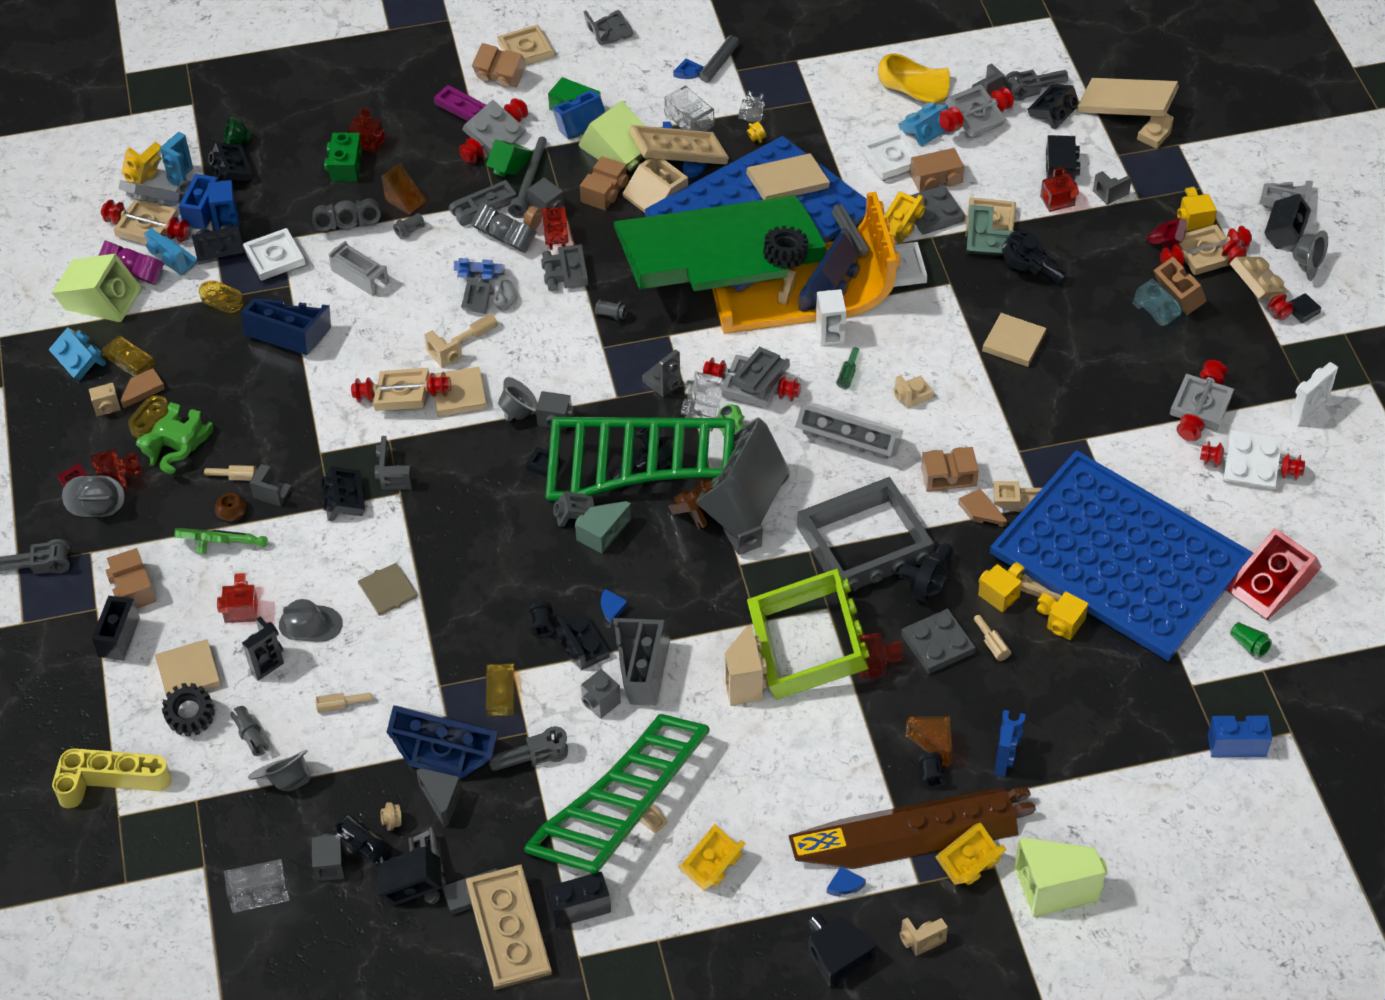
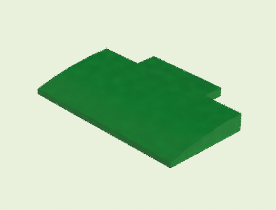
M796 195L614 221V228L639 289L690 282L693 291L787 277V267L789 266H786V269H781L782 265L774 267V262L769 264L763 254L766 233L768 234L770 229L774 231V227L777 226L779 229H782V226L790 229V226L795 227L794 231L800 229L802 230L801 234L805 233L807 235L806 238L809 240L807 258L801 265L821 262L826 253V245L818 229Z

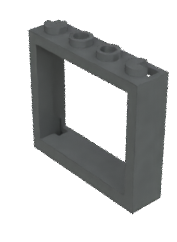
M890 477L798 511L797 528L824 572L838 568L842 579H848L851 591H856L870 583H877L890 575L900 574L905 562L913 566L922 565L925 557L933 552V541ZM889 501L916 543L843 571L817 529Z

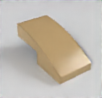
M993 481L994 505L1022 512L1042 488H1020L1019 481Z

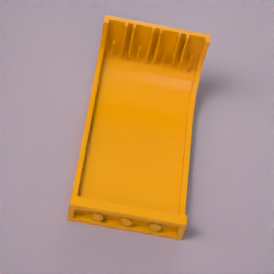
M877 192L867 193L866 213L863 221L857 227L870 251L867 253V257L858 258V265H860L859 273L855 279H851L848 290L843 296L846 317L861 314L880 304L892 291L896 281L897 267H900L899 253L894 251V236L889 235V220L884 218V203L879 201ZM834 241L825 243L826 253ZM820 262L803 264L799 267L794 266L793 269L787 267L788 270L796 272L794 290L786 305L778 302L779 291H782L784 287L783 278L758 281L740 292L732 285L712 288L723 334L816 321V309L805 312L799 310L798 295Z

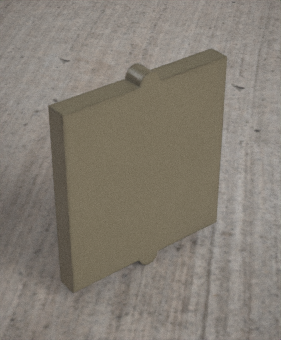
M397 563L381 570H375L373 574L358 580L360 588L378 616L394 608L399 609L402 604L417 598V593Z

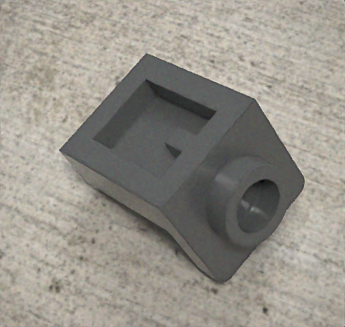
M476 278L475 281L467 280L461 305L463 310L486 314L490 295L494 294V289L489 281Z
M564 491L560 499L555 502L553 508L558 526L564 527L569 518L578 519L580 515H584L590 507H594L593 498L585 494Z

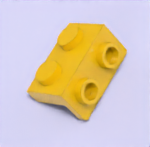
M155 141L141 155L129 147L125 152L121 171L124 178L129 182L139 184L145 183L148 179L152 180L159 172L158 164L162 159L160 157L161 145Z
M899 191L886 211L884 218L889 220V235H893L896 242L902 244L905 237L908 238L911 235L916 219H920L926 209L923 196L918 195L917 198H914Z
M980 822L973 825L935 857L954 885L962 883L970 885L981 877L979 872L985 867L991 868L1002 859L1000 855L1007 849L1004 845L997 846Z
M714 824L678 868L702 890L711 885L717 887L726 877L723 871L727 866H734L742 857L743 853L740 850L746 843L742 840L737 843L734 842Z

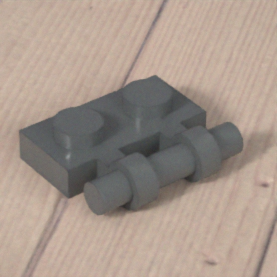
M581 244L558 247L559 254L552 255L550 251L542 253L541 265L545 270L544 282L548 286L549 291L557 290V283L564 281L565 288L588 285V276ZM556 266H561V270L554 271V268Z

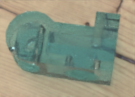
M1153 278L1137 289L1132 304L1138 309L1143 307L1160 325H1167L1180 316L1181 307L1179 303Z

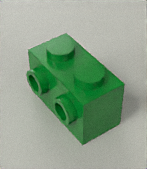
M332 133L331 142L327 143V155L329 157L325 158L324 169L325 172H329L330 182H358L362 155L360 133Z

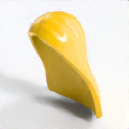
M896 53L884 56L879 62V80L889 89L903 92L925 103L934 102L935 104L942 103L949 94V68L925 67Z

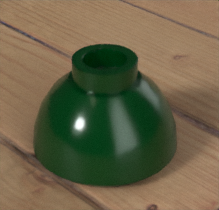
M230 117L225 126L223 143L239 145L249 143L251 130L246 129L244 123L239 119Z

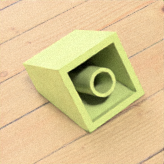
M620 101L589 124L579 146L598 160L603 156L626 164V170L628 169L630 172L639 165V161L644 157L629 131L631 125H645L623 101Z
M116 254L73 259L52 294L65 310L122 322L142 287Z
M1031 838L1019 839L1014 869L1033 917L1099 901L1101 890L1104 889L1103 881L1105 875H1107V865L1104 858H1099L1096 848Z

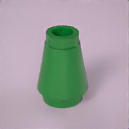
M1237 622L1230 631V635L1251 656L1263 657L1272 645V640L1267 633Z

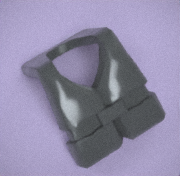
M586 10L583 11L586 25L590 31L594 32L595 39L600 45L615 42L622 37L626 38L633 34V29L625 21V17L620 10H616L610 13L609 16H605L596 22L592 20ZM598 30L605 31L601 38Z

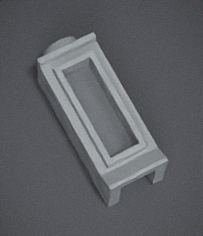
M346 241L335 247L328 254L331 271L371 296L376 294L374 285L376 278L384 285L389 283L386 266L378 264L349 246Z

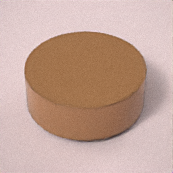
M531 206L525 213L523 224L536 230L543 217L542 209Z

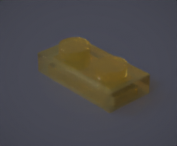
M120 335L101 349L104 357L134 377L147 371L155 364L153 357Z
M514 664L487 665V716L514 715Z

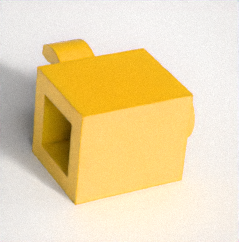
M1195 187L1185 188L1187 196L1182 198L1177 216L1187 221L1186 231L1214 225L1217 209L1210 195H1197Z
M1015 562L1008 571L998 564L990 571L986 570L978 581L980 583L978 595L1003 613L1020 597L1021 580L1023 578L1021 572L1025 570V567Z
M1066 591L1058 602L1049 594L1042 593L1038 599L1040 604L1036 610L1045 615L1049 614L1047 629L1058 636L1071 640L1086 619L1089 603Z

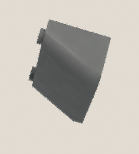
M761 418L754 419L735 433L734 450L721 474L712 480L713 489L707 493L702 492L695 502L737 539L738 534L762 526L761 523L778 490L789 478V467L768 425Z

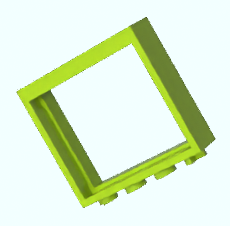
M838 568L747 599L756 636L759 635L761 641L760 655L766 661L767 674L765 675L768 687L776 700L868 669L866 658L870 657L866 643H861L859 637L864 635L860 621H855L854 614L858 613L853 598L849 599L847 594L852 592L847 578L842 579ZM837 592L854 653L781 677L766 616Z

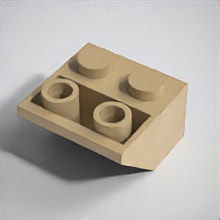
M649 158L638 166L623 192V197L645 213V208L687 187L688 177L664 159Z
M752 625L746 626L725 652V685L730 706L762 701V690L767 689L765 674H767L765 658H760L761 641L759 635L754 636Z

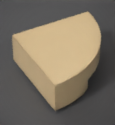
M788 270L787 277L783 278L784 287L782 291H779V303L787 304L795 287L796 272Z

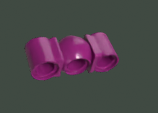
M104 241L98 256L116 254L133 277L156 285L164 262L149 255L123 248L112 242Z

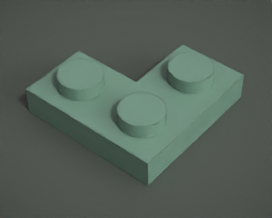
M970 205L966 253L1003 256L1002 245L1014 231L992 229L993 206Z

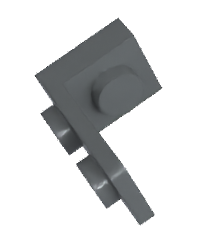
M676 349L642 375V382L662 397L676 390L681 384L680 352Z
M381 436V445L376 446V458L379 460V465H375V480H380L381 490H412L410 466H388L389 447L387 436Z

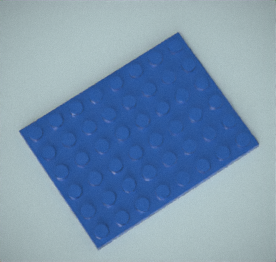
M782 136L645 208V216L763 200L746 174L747 167L801 156L806 153ZM817 162L830 181L829 188L797 195L796 197L808 212L824 243H827L836 238L841 231L831 213L834 206L843 205L855 226L861 224L866 213V198ZM756 282L732 286L740 292Z
M1077 450L992 544L989 552L1010 566L1018 562L1025 567V570L1022 572L1023 574L1061 596L1066 591L1089 603L1087 610L1089 614L1168 662L1227 590L1239 570L1253 555V552Z

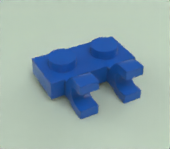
M459 258L458 261H454V271H458L457 277L460 278L474 277V273H483L481 274V279L498 278V274H505V265L493 263V260L482 259V262H470L468 258Z
M1003 711L994 775L1005 777L1007 766L1013 767L1016 746L1022 739V728L1026 714L1020 713L1017 721H1011L1008 718L1009 711Z

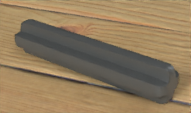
M728 36L701 70L700 80L709 82L739 45V38L737 36Z
M835 205L831 213L840 229L846 228L848 230L858 258L867 257V253L870 250L843 205Z

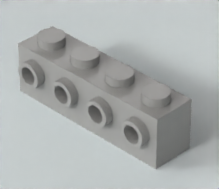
M812 402L802 403L795 426L802 429L803 434L813 437L822 435L827 437V441L835 444H841V442L848 443L850 448L864 452L865 449L874 451L873 455L884 459L897 455L903 430Z

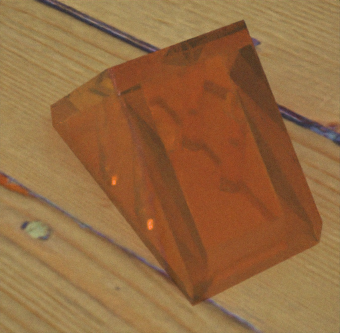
M400 163L381 176L385 200L405 213L411 214L427 201Z
M950 716L909 717L906 721L905 735L927 753H940L943 757L942 765L947 768L951 763L952 755Z

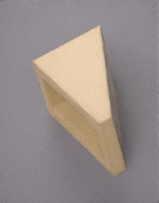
M653 804L640 820L654 834L668 823Z

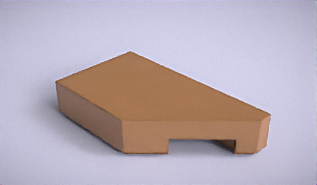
M153 368L130 378L120 400L123 408L165 389L164 383Z
M981 488L959 498V506L973 522L983 523L985 521L999 524L998 527L1007 526L1006 518Z

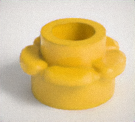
M758 121L754 124L749 123L750 129L747 130L750 139L753 142L757 140L759 143H762L761 140L767 137L763 127Z

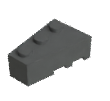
M613 618L623 686L629 703L632 705L656 706L670 644V636L665 620Z

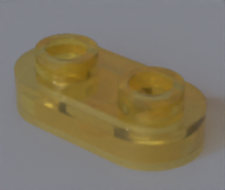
M210 280L202 283L199 287L200 299L205 304L226 313L237 312L243 307L244 302L241 292L230 286Z
M162 396L147 398L128 420L130 433L134 437L139 438L151 432L156 422L168 414L167 400Z

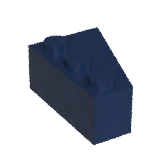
M253 298L241 311L243 335L304 355H308L331 328L330 305L322 304L321 308L307 307V303L299 302L298 306L284 305V301Z

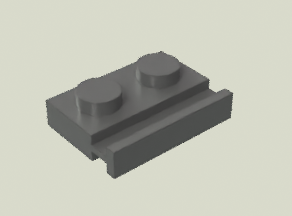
M759 346L732 378L733 385L752 394L758 393L761 398H764L790 367V359L786 358L784 360L780 358V355Z

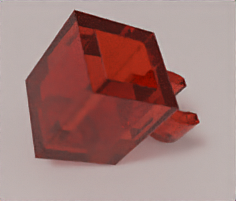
M361 108V115L355 116L347 131L348 133H360L362 149L376 152L378 146L385 139L381 120L370 118L371 112L369 109Z
M1064 167L1055 168L1052 178L1042 180L1040 193L1042 201L1049 212L1075 206L1076 196L1079 194L1077 183L1072 181L1069 174H1064Z
M543 208L545 245H548L549 250H553V244H561L562 247H565L566 243H569L566 208Z
M116 449L91 456L96 476L112 477L122 487L127 486L124 474H137L141 472L140 464L136 463L138 462L136 453H130L121 460L118 458Z
M235 573L234 586H222V596L217 597L218 613H222L225 623L256 622L258 597L255 586L248 585L246 573Z
M881 633L859 636L861 643H866L870 657L866 658L868 669L858 672L859 678H876L880 675H886L887 661L900 662L903 660L901 642H892L884 646Z

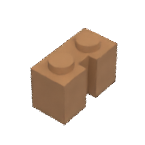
M485 43L481 44L472 63V67L479 79L484 81L492 80L504 87L513 86L516 88L527 65L522 54L510 50L501 51L498 47Z
M950 148L911 157L910 175L918 191L922 192L938 187L942 183H944L945 187L963 183L964 164L956 149Z
M601 156L593 167V173L588 174L580 184L581 202L606 210L611 203L615 202L621 188H625L627 185L626 164Z
M1174 257L1153 270L1159 287L1186 315L1207 302L1202 286L1191 274L1186 275L1184 267Z
M958 447L953 449L951 453L946 454L943 453V450L922 452L921 470L927 492L977 486L979 469L973 447Z
M137 548L107 558L110 568L106 569L105 572L110 585L115 583L117 587L112 589L114 596L134 599L137 608L156 602L151 583Z

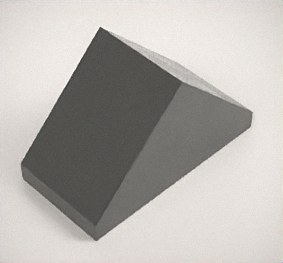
M422 768L417 770L420 788L443 827L449 825L461 794L459 777Z

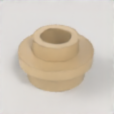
M387 802L385 808L381 809L382 826L386 825L388 831H393L395 827L401 826L400 806L398 804L393 805L392 802Z

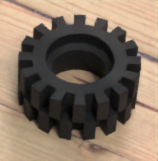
M778 226L774 227V231L770 229L768 234L766 233L764 258L767 259L769 264L774 262V267L782 265L781 269H786V266L793 269L794 264L797 267L801 266V263H804L807 258L809 241L806 238L807 235L805 233L801 234L802 230L800 229L794 231L795 227L790 226V229H786V226H782V229H779Z
M182 683V688L180 689L176 685L173 687V693L167 692L166 697L168 699H163L162 704L164 708H162L164 718L172 731L175 730L177 734L182 735L183 732L185 736H191V732H194L195 735L200 734L199 729L202 728L204 731L208 729L206 724H211L213 721L212 715L215 716L211 697L202 686L197 687L195 683H191L190 687L186 683ZM186 701H194L199 706L197 714L191 718H182L178 714L180 705Z

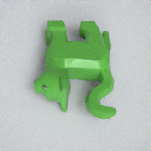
M171 402L168 405V414L156 422L151 432L139 437L136 445L141 448L142 453L150 457V464L152 466L156 464L162 446L165 445L178 450V452L169 453L162 458L160 469L166 474H174L176 469L170 464L183 461L190 452H193L199 444L207 440L214 431L212 422L203 425L201 423V412L193 409L188 413L189 420L183 423L182 418L179 417L180 405Z

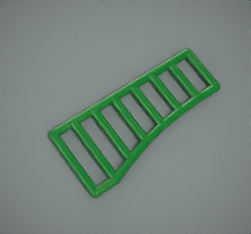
M555 417L551 422L545 497L548 501H558L564 492L556 491L561 427H576L571 491L565 492L593 496L624 486L650 481L718 477L734 450L735 420L732 418ZM586 427L600 428L596 485L581 489ZM610 428H625L621 477L606 481ZM635 428H650L647 471L632 474ZM660 428H675L672 469L657 470ZM685 428H700L697 468L682 469ZM710 428H725L722 468H707Z
M665 714L657 715L644 733L604 776L538 829L525 845V852L529 855L597 874L709 734V726ZM663 726L694 733L688 742L656 734ZM648 744L679 752L672 762L640 754ZM631 763L664 772L657 781L624 773L623 771ZM614 781L644 789L648 792L640 801L604 790ZM592 800H597L633 811L624 821L582 808ZM569 818H575L617 831L607 841L559 826ZM549 835L600 850V853L593 861L540 845Z

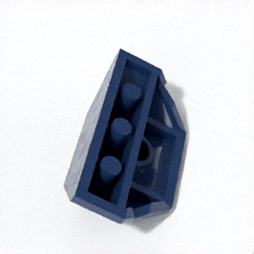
M842 228L798 295L800 311L805 312L816 309L817 292L841 289L844 296L851 279L857 277L860 270L858 254L846 228Z
M397 705L392 707L386 731L408 766L457 776L459 779L465 778L492 760L499 733L481 725Z

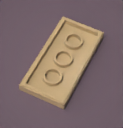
M1092 78L1077 106L1078 112L1165 116L1179 88L1178 81Z
M631 125L629 131L644 158L727 165L729 159L713 132Z
M522 864L465 879L494 990L552 975Z

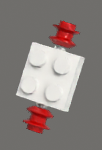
M1231 430L1227 451L1225 450L1224 452L1221 442L1217 447H1214L1208 441L1207 445H1202L1200 460H1204V466L1211 461L1214 462L1217 468L1222 463V460L1226 461L1223 476L1224 482L1275 489L1277 473L1280 468L1283 478H1286L1288 474H1293L1295 480L1298 479V475L1303 476L1305 470V461L1301 460V455L1297 459H1291L1290 454L1287 453L1283 459H1280L1283 438Z

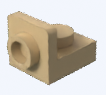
M1167 113L1165 116H1151L1150 121L1138 132L1137 140L1157 149L1171 134L1173 116Z
M433 330L424 334L426 351L441 368L455 363L462 358L461 342L458 339L447 344L443 337L439 338Z
M901 375L896 377L895 387L893 388L894 395L907 409L933 398L932 389L921 375L905 381Z
M113 383L89 389L96 417L121 410Z
M909 918L902 920L900 938L904 946L911 948L915 956H918L946 942L948 927L943 919L940 918L934 922L928 921L916 930Z

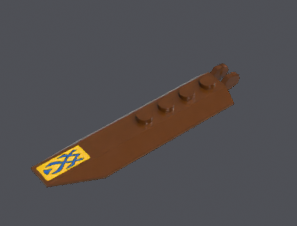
M1001 786L839 819L788 835L795 861L857 869L940 852L973 825L980 822L992 840L1017 836L1016 818L1033 814L1036 807L1033 802L1019 803L1015 807L1012 806V803L1023 801L1030 797L1031 793L1028 787L1014 788L1007 792Z

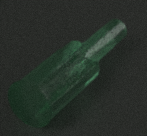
M853 347L848 361H845L842 365L836 381L837 386L842 389H848L851 385L856 371L855 361L859 348Z

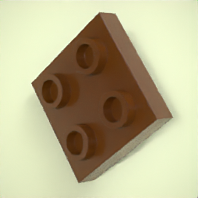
M706 478L694 485L696 489L690 492L684 491L674 497L675 502L668 505L672 515L688 512L699 529L706 527L707 522L701 508L695 502L702 492L707 493L713 489L711 482L715 478L710 480Z

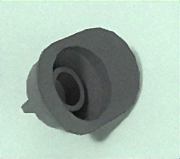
M1325 230L1319 231L1317 234L1303 235L1292 251L1294 260L1306 267V275L1309 281L1314 279L1328 249V234Z
M506 377L503 382V392L499 398L498 405L505 412L506 421L509 422L513 418L522 421L532 412H536V398L523 383L515 378Z
M80 476L67 482L63 488L62 500L66 509L75 516L105 517L113 515L121 508L124 501V491L120 483L112 477Z
M307 599L295 600L284 607L283 614L279 620L281 634L292 640L328 641L337 636L342 628V618L337 611L330 607L316 605Z
M303 750L292 757L260 767L249 774L248 779L253 780L267 777L276 788L282 791L296 790L311 779L303 756L308 750Z

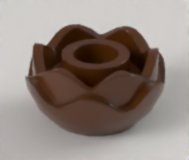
M226 493L220 496L215 503V514L224 522L238 521L246 513V501L237 493Z

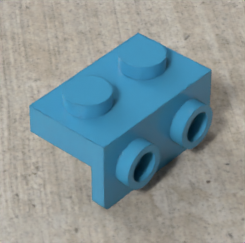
M934 102L924 104L918 112L908 114L905 120L898 124L899 129L904 133L915 134L918 145L923 146L945 132L940 125L939 117L940 113L943 110H948L949 107L948 105L935 104Z
M177 132L160 147L167 174L166 177L172 185L178 186L181 182L187 181L186 175L193 169L186 135Z
M153 228L144 233L148 251L178 274L182 275L197 264L196 257L170 238L162 236Z
M66 328L49 350L71 376L80 381L94 363L104 366L107 362L101 357L102 351L88 342L90 338L80 330L75 332Z

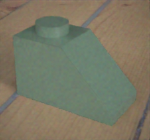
M625 501L590 507L575 522L577 541L603 553L630 522L631 503Z

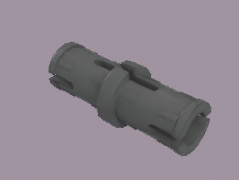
M245 706L234 708L238 716L233 711H231L230 716L239 729L238 734L240 738L247 742L254 756L265 754L263 748L268 751L269 745L260 733L261 728L259 724L252 720Z

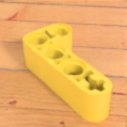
M69 749L59 759L52 787L62 807L74 808L82 802L87 786L161 791L170 785L171 774L166 760L159 755Z

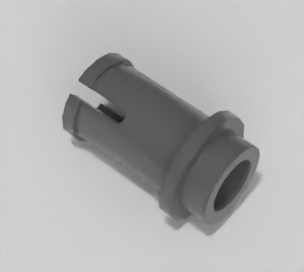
M416 213L414 216L403 221L397 220L396 224L393 225L394 232L398 237L405 238L408 236V233L424 227V219L421 214Z
M599 299L596 303V315L613 317L616 321L626 318L628 309L623 302H618L617 304Z

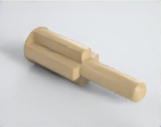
M490 313L470 324L469 330L452 338L451 341L458 339L462 342L473 335L477 338L498 326L497 320Z
M229 465V469L205 468L204 474L206 476H229V480L251 481L257 468L256 466Z
M976 615L974 621L984 633L986 638L984 642L998 661L1007 659L1011 655V650L996 630L991 631L981 615Z
M344 693L316 696V709L318 713L346 709V704L371 701L372 694L364 693L344 696Z

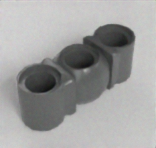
M374 199L357 200L356 203L343 200L334 207L333 204L317 206L312 212V221L314 227L323 232L330 229L335 230L336 226L349 230L358 224L360 226L376 224L380 219L381 213L379 204ZM369 207L376 210L375 214L367 216L363 212ZM343 211H350L353 215L349 219H343L340 214ZM325 214L329 217V220L320 222L317 220V217Z
M481 203L470 222V225L479 231L489 234L501 242L508 243L523 253L527 252L537 234L531 227L503 213H499Z

